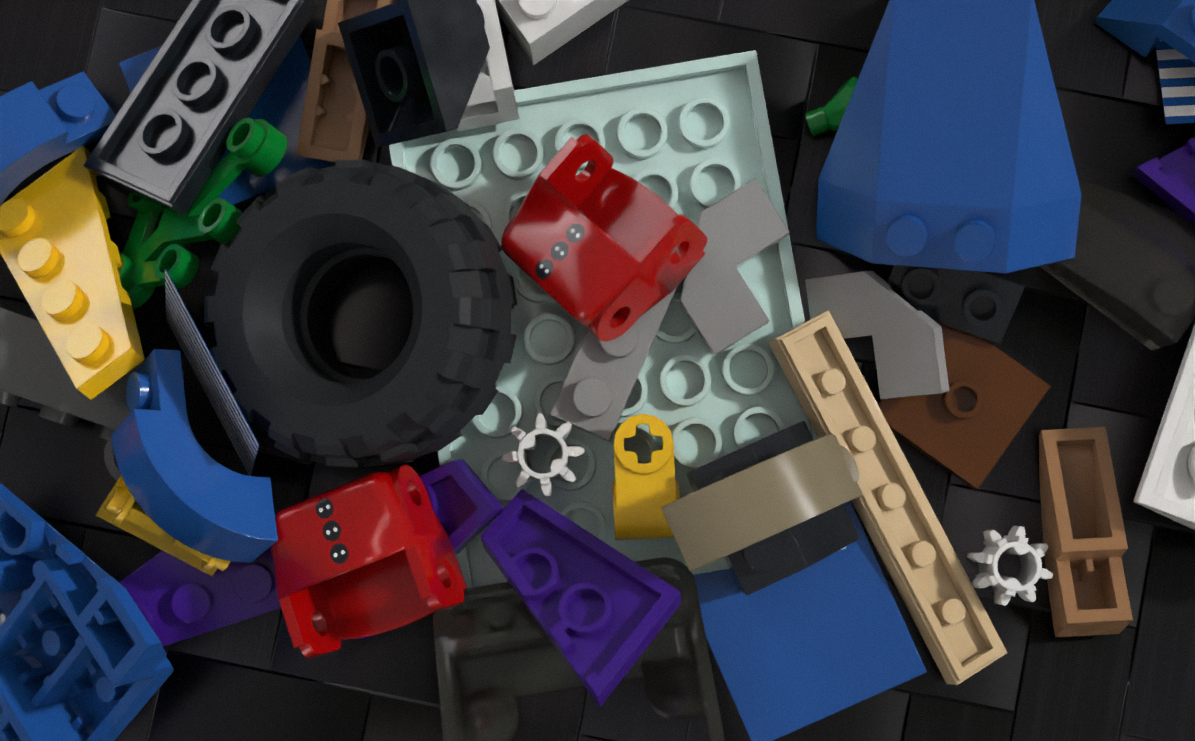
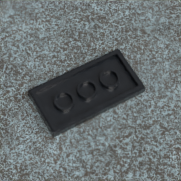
M192 0L83 166L96 177L184 217L226 152V142L230 131L240 120L249 116L315 13L318 5L314 0Z

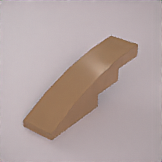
M327 0L322 30H316L296 155L336 162V160H362L370 126L338 22L398 2V0Z

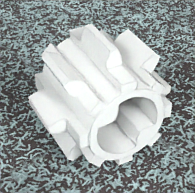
M539 413L536 418V430L526 434L522 429L515 426L512 427L513 435L520 441L518 451L504 454L502 458L505 462L520 463L523 468L517 477L516 486L521 488L527 485L534 477L540 480L544 495L550 496L553 485L552 479L561 475L569 482H576L577 479L574 473L567 466L569 459L585 455V449L578 446L567 447L564 440L571 432V423L566 422L554 432L548 429L544 415ZM550 437L561 444L563 451L562 459H556L551 462V472L545 474L536 473L531 470L527 463V451L537 449L539 438Z
M1012 526L1008 536L1004 535V538L995 530H985L983 532L985 539L983 543L986 547L982 552H970L967 554L968 559L978 563L980 572L975 575L976 578L971 582L974 588L993 586L991 592H994L995 604L1006 606L1011 596L1015 597L1016 593L1023 600L1034 602L1036 600L1034 591L1037 590L1034 584H1036L1039 578L1051 579L1053 577V573L1042 568L1041 557L1045 556L1044 553L1049 548L1047 543L1027 544L1029 538H1025L1026 533L1023 526ZM1002 553L1019 555L1021 570L1016 578L999 575L997 566Z

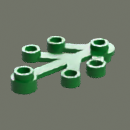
M247 117L240 120L232 128L227 138L226 146L230 153L215 167L184 217L131 192L129 193L128 205L138 213L124 251L119 253L122 266L118 268L122 288L129 293L133 310L141 307L151 297L156 287L165 286V269L176 289H182L192 281L198 270L199 259L195 254L180 245L208 240L224 244L238 233L240 226L236 220L243 214L242 211L225 199L217 197L244 169L252 175L259 177L270 173L280 163L285 154L287 138L284 133L264 119L253 120ZM164 210L158 228L154 231L158 216Z

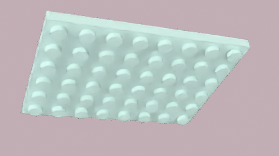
M756 50L514 90L520 119L459 132L457 129L389 145L393 166L401 167L436 182L466 202L473 213L489 226L500 246L506 226L517 213L539 173L571 137L577 140L584 134L594 138L613 157L612 169L620 171L646 186L667 203L678 215H685L696 226H698L700 213L756 178L788 229ZM588 161L580 166V168L577 170L576 175L580 174L585 169ZM790 235L737 267V270L770 321L714 357L680 305L685 278L680 282L610 442L572 426L570 434L564 441L567 447L578 446L584 448L585 455L569 459L567 468L574 473L577 479L576 482H569L561 475L552 479L553 485L550 496L544 495L540 480L534 477L527 485L521 488L516 486L517 477L523 468L520 463L503 461L502 455L518 451L520 441L511 431L513 426L522 429L528 434L536 430V418L539 413L544 415L548 429L554 432L565 423L552 417L550 413L588 328L564 310L520 269L503 250L500 251L499 254L506 273L513 276L517 306L511 309V334L517 335L511 363H504L495 383L497 385L496 389L499 391L484 414L476 415L460 431L462 436L438 451L440 466L453 460H465L504 508L521 489L525 490L662 580L729 569L723 557L689 572L675 538L615 541L612 481H615V433L621 423L629 417L639 414L654 415L664 421L671 431L674 442L675 478H678L680 498L694 492L686 475L690 471L801 421H805L813 440L818 439L768 343L770 340L805 322ZM649 425L636 426L635 436L625 438V451L636 452L638 462H650L651 451L662 448L661 436H651ZM550 437L539 438L537 449L527 451L526 460L531 470L541 474L551 472V462L556 459H562L563 451L561 444ZM491 523L456 555L467 587L464 590V602H462L463 613L524 603L483 547L480 536Z

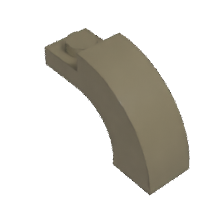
M831 433L708 485L661 507L689 572L853 500L861 496L862 492L857 483L859 472L853 456L845 447L840 446L836 435Z

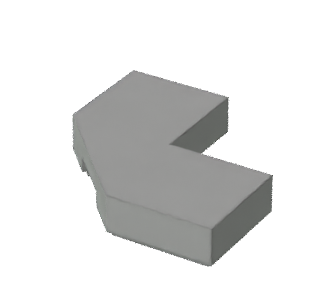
M756 178L703 210L699 217L697 227L708 238L707 244L703 249L705 255L685 277L680 305L713 357L770 321L737 270V267L783 240L790 232Z
M874 271L805 280L810 319L829 310L843 339L872 335L880 399L939 394L950 391L941 326L922 310L917 311L891 289L892 286Z

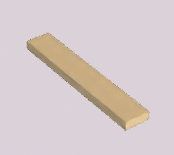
M829 310L770 340L768 343L817 437L821 438L831 433L836 435L840 446L845 447L853 456L859 472L857 483L862 495L851 500L946 684L958 685L1007 654L998 633Z

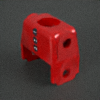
M584 134L577 140L571 137L539 173L517 213L506 226L501 238V247L504 253L574 319L588 328L599 340L607 342L623 335L639 317L673 292L705 255L703 249L707 244L708 238L690 219L683 214L678 215L667 203L646 186L630 176L612 169L613 157L594 138ZM588 161L585 169L580 174L576 175L577 170L580 168V166Z
M402 465L388 472L368 474L285 508L275 514L278 541L270 548L274 559L278 600L294 648L299 647L302 654L307 658L328 654L340 649L342 639L362 638L388 632L420 620L437 610L464 602V590L467 587L451 540L432 508L421 478L408 465ZM312 619L314 620V622H315V624H316L317 631L315 630V627H314V625H313Z

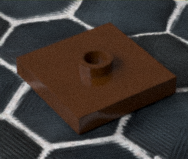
M938 323L942 328L950 391L939 394L881 399L878 406L892 432L974 490L978 489L1051 386L986 339Z

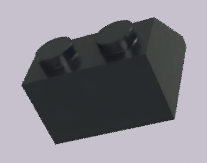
M401 0L338 22L376 148L444 133L458 128L490 49L484 28V15L477 0Z
M801 421L692 470L686 475L695 492L744 469L811 442L813 438L805 421ZM844 504L724 558L740 593L747 596L812 566L860 538Z

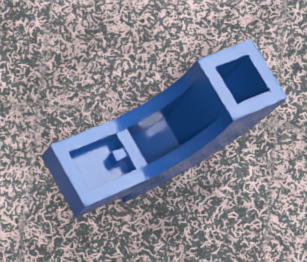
M84 71L40 90L30 81L0 96V206L22 181L38 169L82 146L101 139L116 117Z
M154 349L136 372L131 373L126 386V405L131 413L111 435L113 452L123 480L143 511L160 528L176 540L194 550L218 559L252 563L278 541L270 477H255L234 472L216 462L204 451L195 438L188 421L181 353L179 350Z

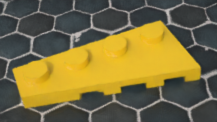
M82 146L0 206V254L74 386L92 400L143 362L145 358L130 296L121 285L118 268L122 266L118 246L111 240L106 222L107 219L111 218L107 200L99 191L96 176L83 166L91 153Z

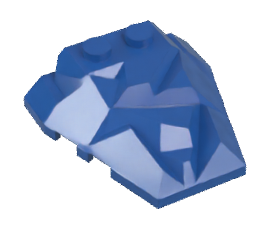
M0 483V741H115L173 673L174 669L166 657L167 654L161 641L126 588Z

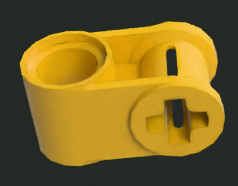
M639 414L631 416L621 423L614 439L615 481H612L615 541L674 538L661 507L680 499L678 478H675L674 442L671 431L664 421L654 415ZM649 425L651 436H661L662 448L651 451L650 462H638L636 452L625 451L624 448L625 438L634 437L636 426Z

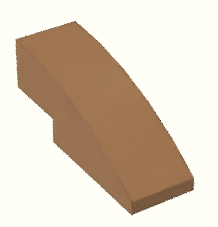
M1106 427L1041 430L1039 434L1041 518L1043 543H1047L1049 547L1044 553L1046 569L1053 573V577L1047 579L1055 637L1120 634L1133 621L1121 558L1128 550Z

